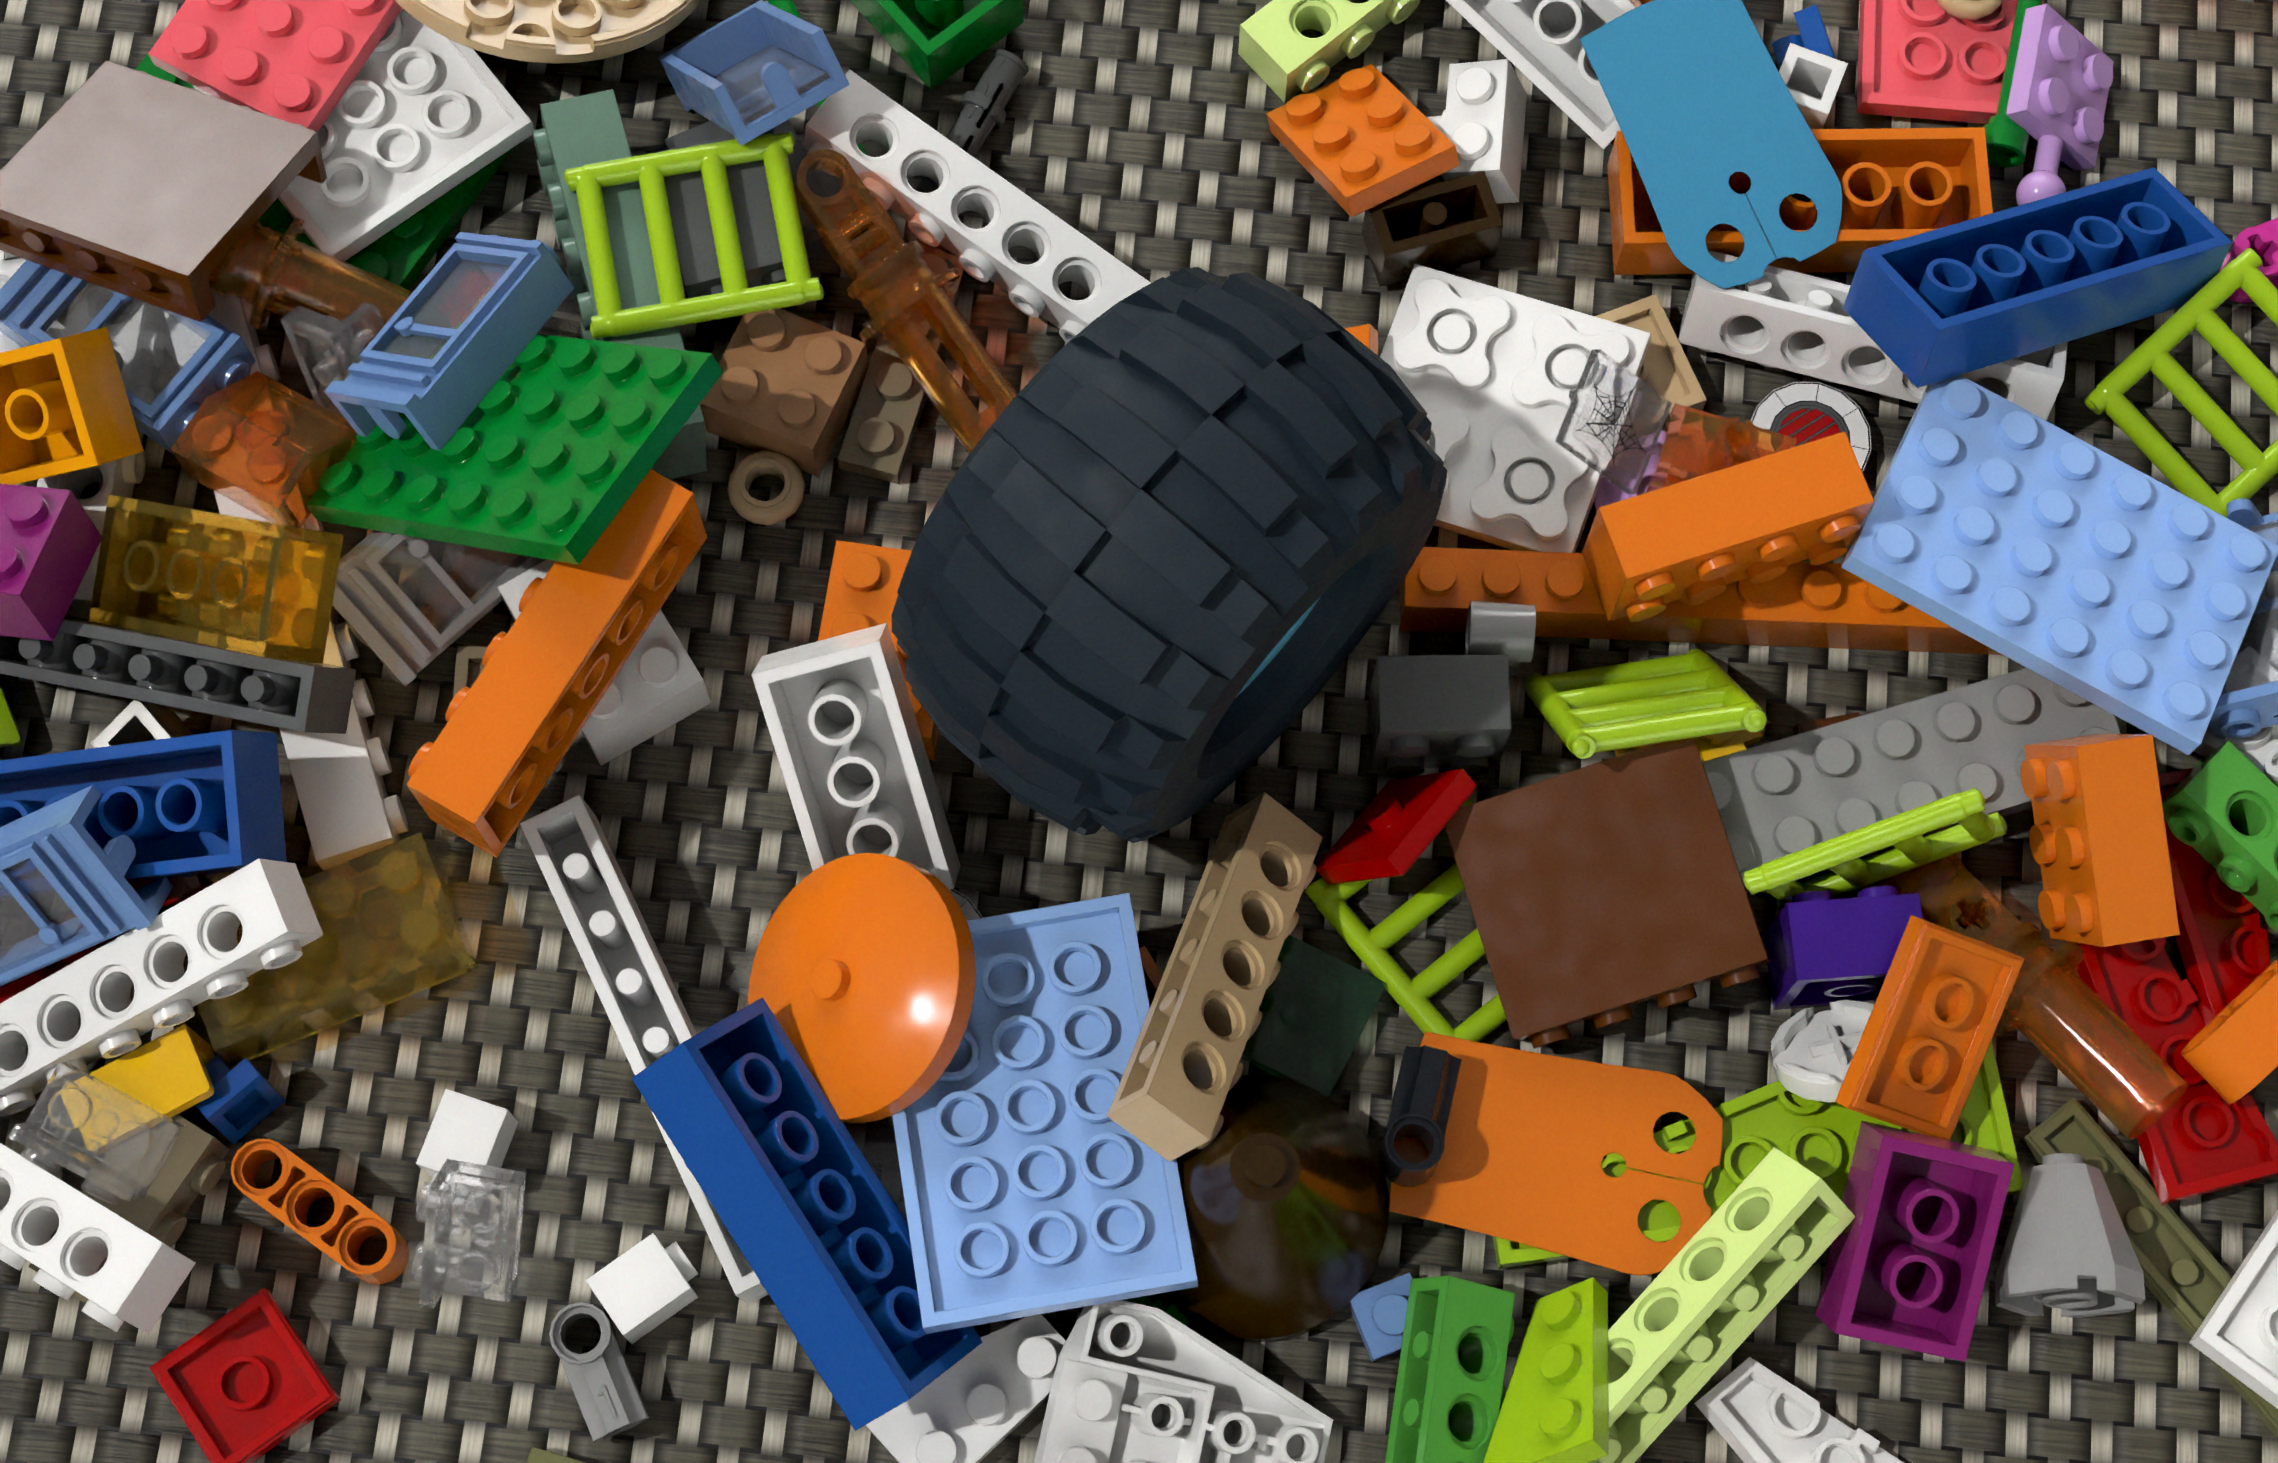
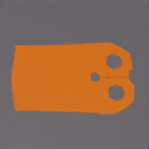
M1425 1031L1420 1047L1425 1045L1445 1050L1450 1055L1461 1059V1066L1445 1132L1444 1151L1436 1169L1425 1183L1415 1187H1401L1391 1182L1389 1212L1499 1237L1637 1276L1661 1272L1710 1219L1712 1208L1706 1203L1704 1187L1701 1184H1704L1708 1173L1713 1167L1720 1166L1723 1119L1707 1099L1686 1081L1675 1075L1660 1071L1534 1053ZM1669 1112H1679L1686 1115L1692 1121L1696 1130V1138L1693 1145L1687 1151L1680 1154H1671L1662 1150L1654 1139L1653 1128L1656 1121L1662 1115ZM1404 1137L1394 1143L1396 1153L1401 1159L1409 1163H1419L1428 1158L1426 1147L1415 1138ZM1609 1153L1621 1155L1626 1162V1169L1619 1177H1610L1602 1170L1601 1162L1604 1156ZM1664 1200L1671 1203L1677 1209L1680 1215V1228L1672 1239L1665 1242H1655L1648 1239L1641 1232L1638 1226V1214L1647 1202Z

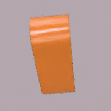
M2278 958L2198 1032L2181 1052V1055L2228 1104L2236 1102L2249 1093L2278 1066Z
M259 1138L245 1143L237 1150L231 1163V1176L234 1185L244 1195L360 1280L369 1284L383 1285L395 1280L404 1271L408 1263L409 1248L406 1239L400 1232L290 1150L271 1139ZM280 1159L282 1173L278 1181L268 1188L257 1189L255 1174L258 1168L266 1161ZM333 1197L335 1205L331 1218L321 1226L308 1227L306 1217L310 1205L319 1198ZM373 1235H385L387 1250L383 1258L370 1266L360 1265L358 1253L361 1244Z

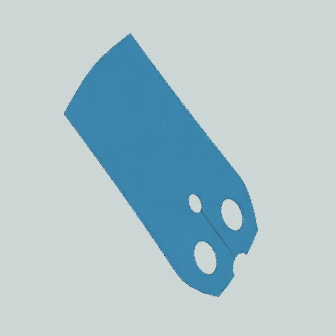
M1652 0L1626 12L1579 39L1622 131L1666 241L1673 255L1683 265L1702 279L1722 289H1726L1764 277V270L1776 258L1789 257L1801 262L1836 242L1842 217L1841 184L1778 72L1742 0ZM1734 172L1745 173L1751 182L1749 191L1744 194L1734 192L1729 185L1730 176ZM1802 194L1810 198L1815 204L1817 220L1809 230L1802 232L1793 231L1782 222L1779 214L1780 204L1788 195ZM1720 224L1731 225L1742 235L1744 250L1735 261H1718L1707 250L1706 235L1714 226Z

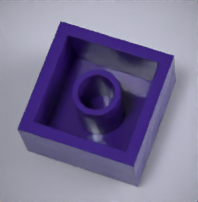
M1877 886L1859 891L1857 893L1858 898L1833 899L1832 893L1829 891H1809L1793 896L1792 902L1786 903L1763 935L1765 949L1768 951L1771 959L1770 962H1767L1773 1010L1830 1006V1002L1839 1000L1875 1003L1910 916L1913 915L1923 919L1919 893L1898 895L1897 887Z

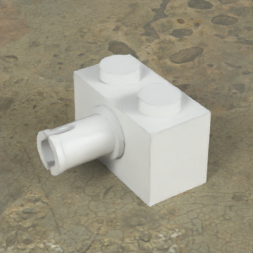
M1508 59L1449 64L1446 109L1441 116L1427 117L1456 146L1459 166L1441 174L1443 179L1447 181L1485 171L1496 204L1519 202L1527 93Z

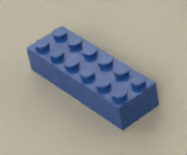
M2152 167L1865 249L1862 252L1843 309L1908 379L1919 388L2182 307L2219 273L2232 245V241L2158 170Z
M227 730L0 760V827L93 785L101 796L83 826L102 850L109 840L120 835H126L132 840L135 845L136 856L124 875L129 884L156 881L165 876L167 879L233 872L257 859L287 862L276 733ZM30 859L6 868L28 896L56 892ZM0 882V899L12 898L13 896Z
M763 997L682 1042L632 1077L633 1082L646 1100L650 1110L658 1119L684 1160L686 1167L698 1182L719 1215L723 1225L731 1234L757 1275L761 1285L766 1289L798 1343L806 1352L855 1431L911 1399L983 1343L973 1326L929 1334L924 1332L908 1224L845 1125L839 1119L836 1111Z

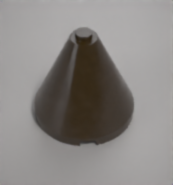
M1242 1075L1233 1088L1228 1091L1220 1112L1224 1117L1223 1125L1215 1139L1203 1149L1195 1148L1176 1158L1198 1287L1159 1293L1157 1295L1168 1306L1171 1304L1176 1305L1193 1322L1192 1326L1209 1334L1235 1341L1271 1342L1299 1336L1318 1328L1342 1310L1362 1290L1375 1269L1384 1246L1389 1219V1196L1386 1178L1378 1163V1155L1373 1144L1357 1121L1342 1106L1318 1090L1297 1081L1268 1075Z

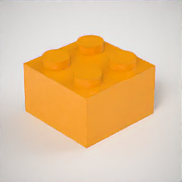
M107 327L0 353V484H20L101 465L144 452Z

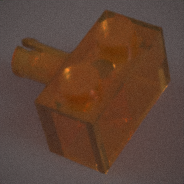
M1675 403L1663 429V435L1646 493L1795 447L1797 438L1756 427L1747 419L1742 423L1739 422L1740 417L1724 418Z

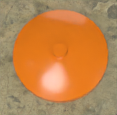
M859 853L840 857L817 868L789 892L772 915L763 932L752 964L748 989V1005L763 997L842 1122L867 1123L878 1121L904 1110L923 1096L941 1077L950 1064L966 1031L975 993V954L968 923L955 897L935 875L914 863L876 853Z

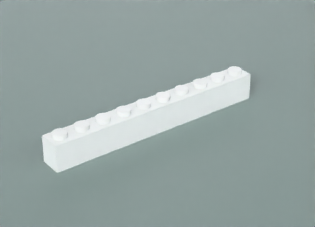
M232 271L208 278L216 305L208 315L230 331H235L241 335L256 360L251 366L250 375L242 388L232 395H226L210 414L209 423L204 432L199 436L257 649L260 652L351 668L350 660L359 657L354 634L347 627V622H338L335 608L330 602L318 595L310 586L332 565L323 567L317 548L327 545L322 522L317 521L304 505L302 491L311 489V482L301 454L291 455L286 436L296 434L290 410L284 398L275 400L271 386L272 381L280 379L278 366L270 345L260 346L255 328L265 325L260 304L254 290L243 292ZM165 313L181 370L205 340ZM364 678L354 681L346 734L307 733L279 728L315 860L329 878L405 855L399 834L409 831L408 823L398 795L388 797L382 775L392 773V767L381 736L371 738L366 717L373 716L376 712Z

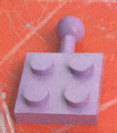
M2047 3L2027 8L2025 11L2006 115L2011 120L2024 128L2028 134L2038 141L2033 172L2027 174L2020 181L2016 190L2018 206L2066 192L2063 181L2057 175L2060 160L2073 171L2095 167L2099 143L2104 133L2103 121L2109 87L2113 82L2114 61Z

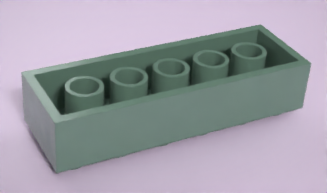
M613 89L540 104L543 128L532 130L539 159L537 160V167L544 195H549L553 212L551 213L556 241L559 249H563L567 265L565 267L566 276L574 287L571 291L573 303L578 304L582 338L685 350L678 326L619 337L600 339L592 337L590 332L591 317L597 316V309L576 191L570 192L569 186L564 179V171L586 164L632 156ZM639 181L603 187L601 189L622 309L659 304L660 298ZM700 404L651 468L669 480L707 471L705 424Z

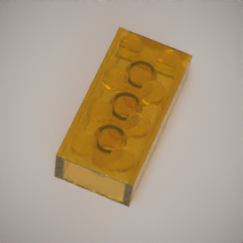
M109 494L88 621L260 657L323 664L344 535Z
M421 832L302 879L323 936L301 947L303 955L298 960L276 969L266 970L263 968L247 977L249 985L242 991L221 999L209 998L198 1004L213 1050L232 1067H235L245 1058L250 1061L479 968L437 856ZM241 923L237 930L238 944L243 932ZM186 954V956H185V958H184V964H183L185 971L187 970V967H188V955H187V954Z

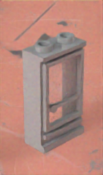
M374 530L310 586L318 595L330 602L348 623L347 627L384 663L388 668L386 672L392 679L403 686H407L417 677L416 674L503 600L497 588L498 586L547 559Z

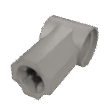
M1470 601L1467 614L1464 655H1508L1509 677L1517 675L1521 662L1531 663L1536 630L1535 605Z
M583 1302L569 1304L560 1310L551 1323L549 1332L551 1346L561 1360L593 1442L615 1436L649 1419L617 1340L615 1326L609 1317L593 1304ZM583 1318L596 1320L601 1329V1337L597 1346L588 1353H572L566 1343L567 1330L571 1324Z

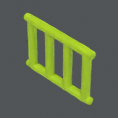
M791 131L762 134L742 146L737 143L736 139L591 163L564 171L565 182L569 186L570 192L576 191L597 309V316L591 317L592 323L590 325V332L594 339L619 337L797 306L824 298V290L819 283L818 277L811 278L788 159V154H794L795 140ZM763 160L786 281L748 288L726 166ZM701 171L723 292L686 299L664 177ZM639 181L660 303L623 310L601 188Z
M2246 248L2236 259L2228 263L2084 398L2085 405L2095 414L2100 415L2102 412H2105L2180 493L2228 518L2227 504L2235 499H2250L2278 473V439L2262 453L2169 352L2196 329L2278 417V379L2214 312L2240 287L2278 327V289L2258 269L2263 262L2259 255L2251 248ZM2151 371L2243 469L2220 493L2216 494L2124 396L2147 372Z
M1697 648L1691 649L1686 654L1545 676L1533 673L1524 681V689L1528 697L1566 747L1580 759H1587L1598 752L1745 729L1750 732H1758L1765 727L1767 722L1766 715L1761 707L1707 653Z
M1975 787L1763 863L1759 867L1745 871L1743 881L1752 895L1766 891L1774 896L1778 908L1782 910L1786 903L1792 902L1793 896L1800 893L1829 891L1832 893V898L1981 845L1993 838L2007 834V824L1999 812L1988 815L1984 811V796ZM1955 822L1959 823V825L1950 827L1948 829L1939 831L1926 837L1922 836V834L1931 832L1933 830L1942 828ZM1892 845L1895 847L1862 860L1859 858ZM1826 869L1832 870L1827 873L1804 880L1802 882L1797 881L1801 878L1810 876L1812 874L1821 872Z
M1468 798L1460 808L1474 803ZM1454 863L1371 930L1365 926L1345 901L1373 879L1327 884L1323 878H1320L1307 886L1305 893L1315 903L1317 909L1423 1034L1426 1031L1480 1042L1507 1020L1499 994L1494 996L1455 1029L1451 1027L1429 1001L1432 996L1485 955L1477 928L1412 980L1387 951L1464 889L1457 863Z

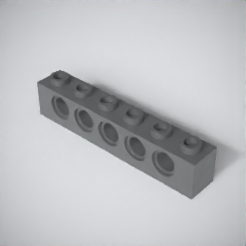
M66 615L53 641L0 636V674L300 732L346 734L356 669Z

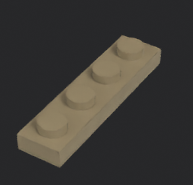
M912 241L909 242L838 456L839 469L899 484L967 272L959 264V258L950 251Z

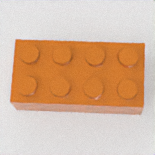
M1844 431L1599 507L1582 554L1608 621L1628 616L1631 622H1637L1661 613L1666 609V603L1689 597L1691 603L1703 602L1720 595L1727 589L1726 585L1749 578L1751 584H1759L1782 575L1787 570L1788 565L1809 559L1811 565H1820L1837 559L1847 552L1848 545L1855 533L1861 528L1860 525L1874 503V499L1847 434Z

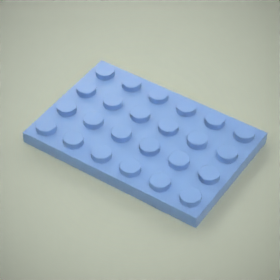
M1962 375L1927 385L1873 498L1874 503L1865 516L1841 568L2144 732L2153 734L2157 739L2181 752L2190 755L2202 742L2277 556L2278 545Z
M1130 893L967 920L974 947L976 979L972 1010L966 1031L953 1059L935 1084L913 1104L892 1115L924 1332L929 1334L1198 1287L1177 1160L1167 1161L1107 1117L1150 1009Z

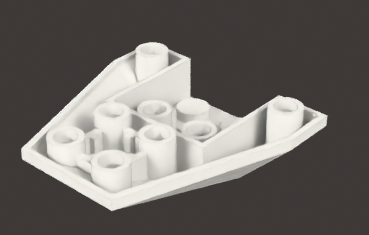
M1119 1300L1084 1306L1057 1358L1034 1463H1324L1333 1419L1164 1311L1146 1305Z

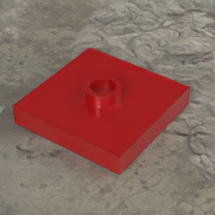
M1464 769L1388 781L1316 865L1318 873L1327 884L1404 876L1471 796L1477 785Z
M266 1288L261 1289L149 1367L210 1463H253L341 1401V1398L271 1292Z

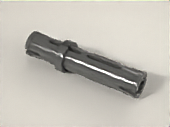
M1002 49L995 51L991 62L974 91H966L959 103L962 111L946 138L976 158L992 129H999L1005 121L1007 114L1004 109L1023 76H1026L1029 71L1026 63L1009 51ZM923 176L915 190L929 193L938 189V186L932 179Z

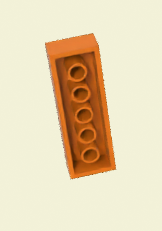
M1985 127L1811 129L1841 184L1842 217L1837 240L1834 244L1801 262L1795 258L1784 257L1776 258L1769 265L1799 273L1856 272L1862 252L1865 249L1993 213ZM1617 131L1607 164L1614 275L1695 274L1673 255L1622 131ZM1734 172L1729 178L1730 188L1734 192L1744 194L1749 191L1751 182L1745 173ZM1797 193L1788 195L1780 204V218L1785 226L1791 230L1798 232L1807 231L1815 224L1817 220L1816 206L1805 195ZM1716 225L1706 235L1707 250L1740 257L1744 250L1742 235L1731 225Z
M650 469L579 565L555 561L544 579L537 577L529 584L519 603L520 615L508 633L501 631L490 642L482 659L484 669L471 688L464 686L456 693L446 711L445 720L448 721L435 742H426L411 761L408 775L411 778L406 785L432 821L496 858L499 856L707 539L693 492Z

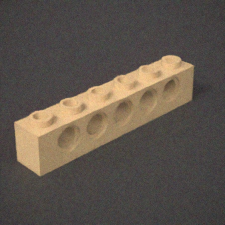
M1265 792L1226 816L1107 1114V1117L1169 1162L1195 1148H1205L1221 1130L1224 1117L1220 1112L1228 1091L1233 1088L1242 1074L1243 1063L1240 1062L1247 1040L1254 1034L1261 1022L1262 1012L1259 1008L1265 991L1273 983L1280 971L1281 962L1277 959L1284 940L1291 934L1298 922L1299 913L1296 912V908L1301 894L1316 874L1317 866L1313 862L1323 837Z

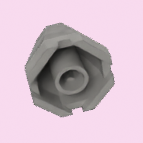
M2072 1153L2045 1155L2042 1157V1165L2033 1166L2026 1173L1994 1279L1995 1304L1997 1307L2025 1316H2044V1305L2062 1309V1317L2085 1318L2131 1312L2135 1309V1303L2141 1304L2145 1301L2144 1273L2101 1170L2091 1165L2083 1164V1157L2081 1155Z

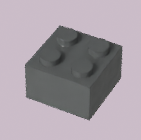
M1508 655L1377 656L1369 692L1371 768H1386V772L1389 775L1408 777L1424 773L1425 768H1450V771L1464 769L1469 776H1476L1487 773L1489 767H1498L1511 732Z

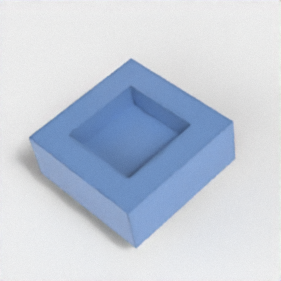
M1410 1272L1358 1292L1348 1303L1371 1362L1401 1351L1412 1279Z

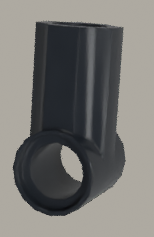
M1424 1045L1421 1047L1406 1046L1403 1052L1388 1122L1378 1157L1382 1173L1391 1182L1401 1187H1415L1425 1183L1433 1175L1444 1151V1137L1461 1066V1059L1450 1055L1445 1050ZM1404 1137L1415 1138L1426 1147L1428 1158L1419 1163H1409L1401 1159L1396 1153L1394 1143Z

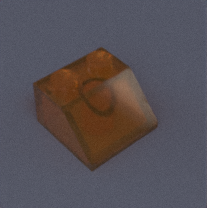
M256 371L206 397L170 450L190 478L296 536L311 514L306 503L319 489V480L322 474L330 466L344 458L356 443L357 433L345 418Z

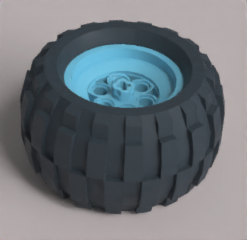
M1199 267L1181 269L1167 278H1159L1119 301L1097 317L1041 368L980 439L950 481L928 517L906 565L892 612V633L898 639L897 644L909 657L906 659L905 679L911 685L912 693L945 738L1021 804L1074 832L1076 831L1084 836L1097 833L1104 826L1121 838L1135 843L1144 841L1184 822L1215 799L1241 776L1307 707L1376 621L1414 564L1434 526L1447 479V469L1443 466V460L1426 443L1430 439L1432 425L1426 416L1428 413L1388 363L1314 303L1248 272L1230 274L1228 279L1224 280L1210 271L1206 272Z

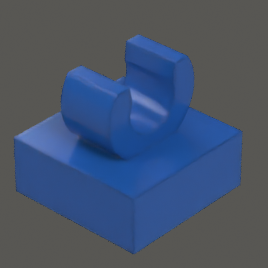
M1817 4L1794 12L1801 35L1786 36L1771 43L1780 68L1790 43L1836 59Z
M216 1055L205 1064L214 1087V1094L196 1104V1106L213 1126L231 1143L235 1144L285 1102V1100L246 1058L233 1069H229L223 1060Z

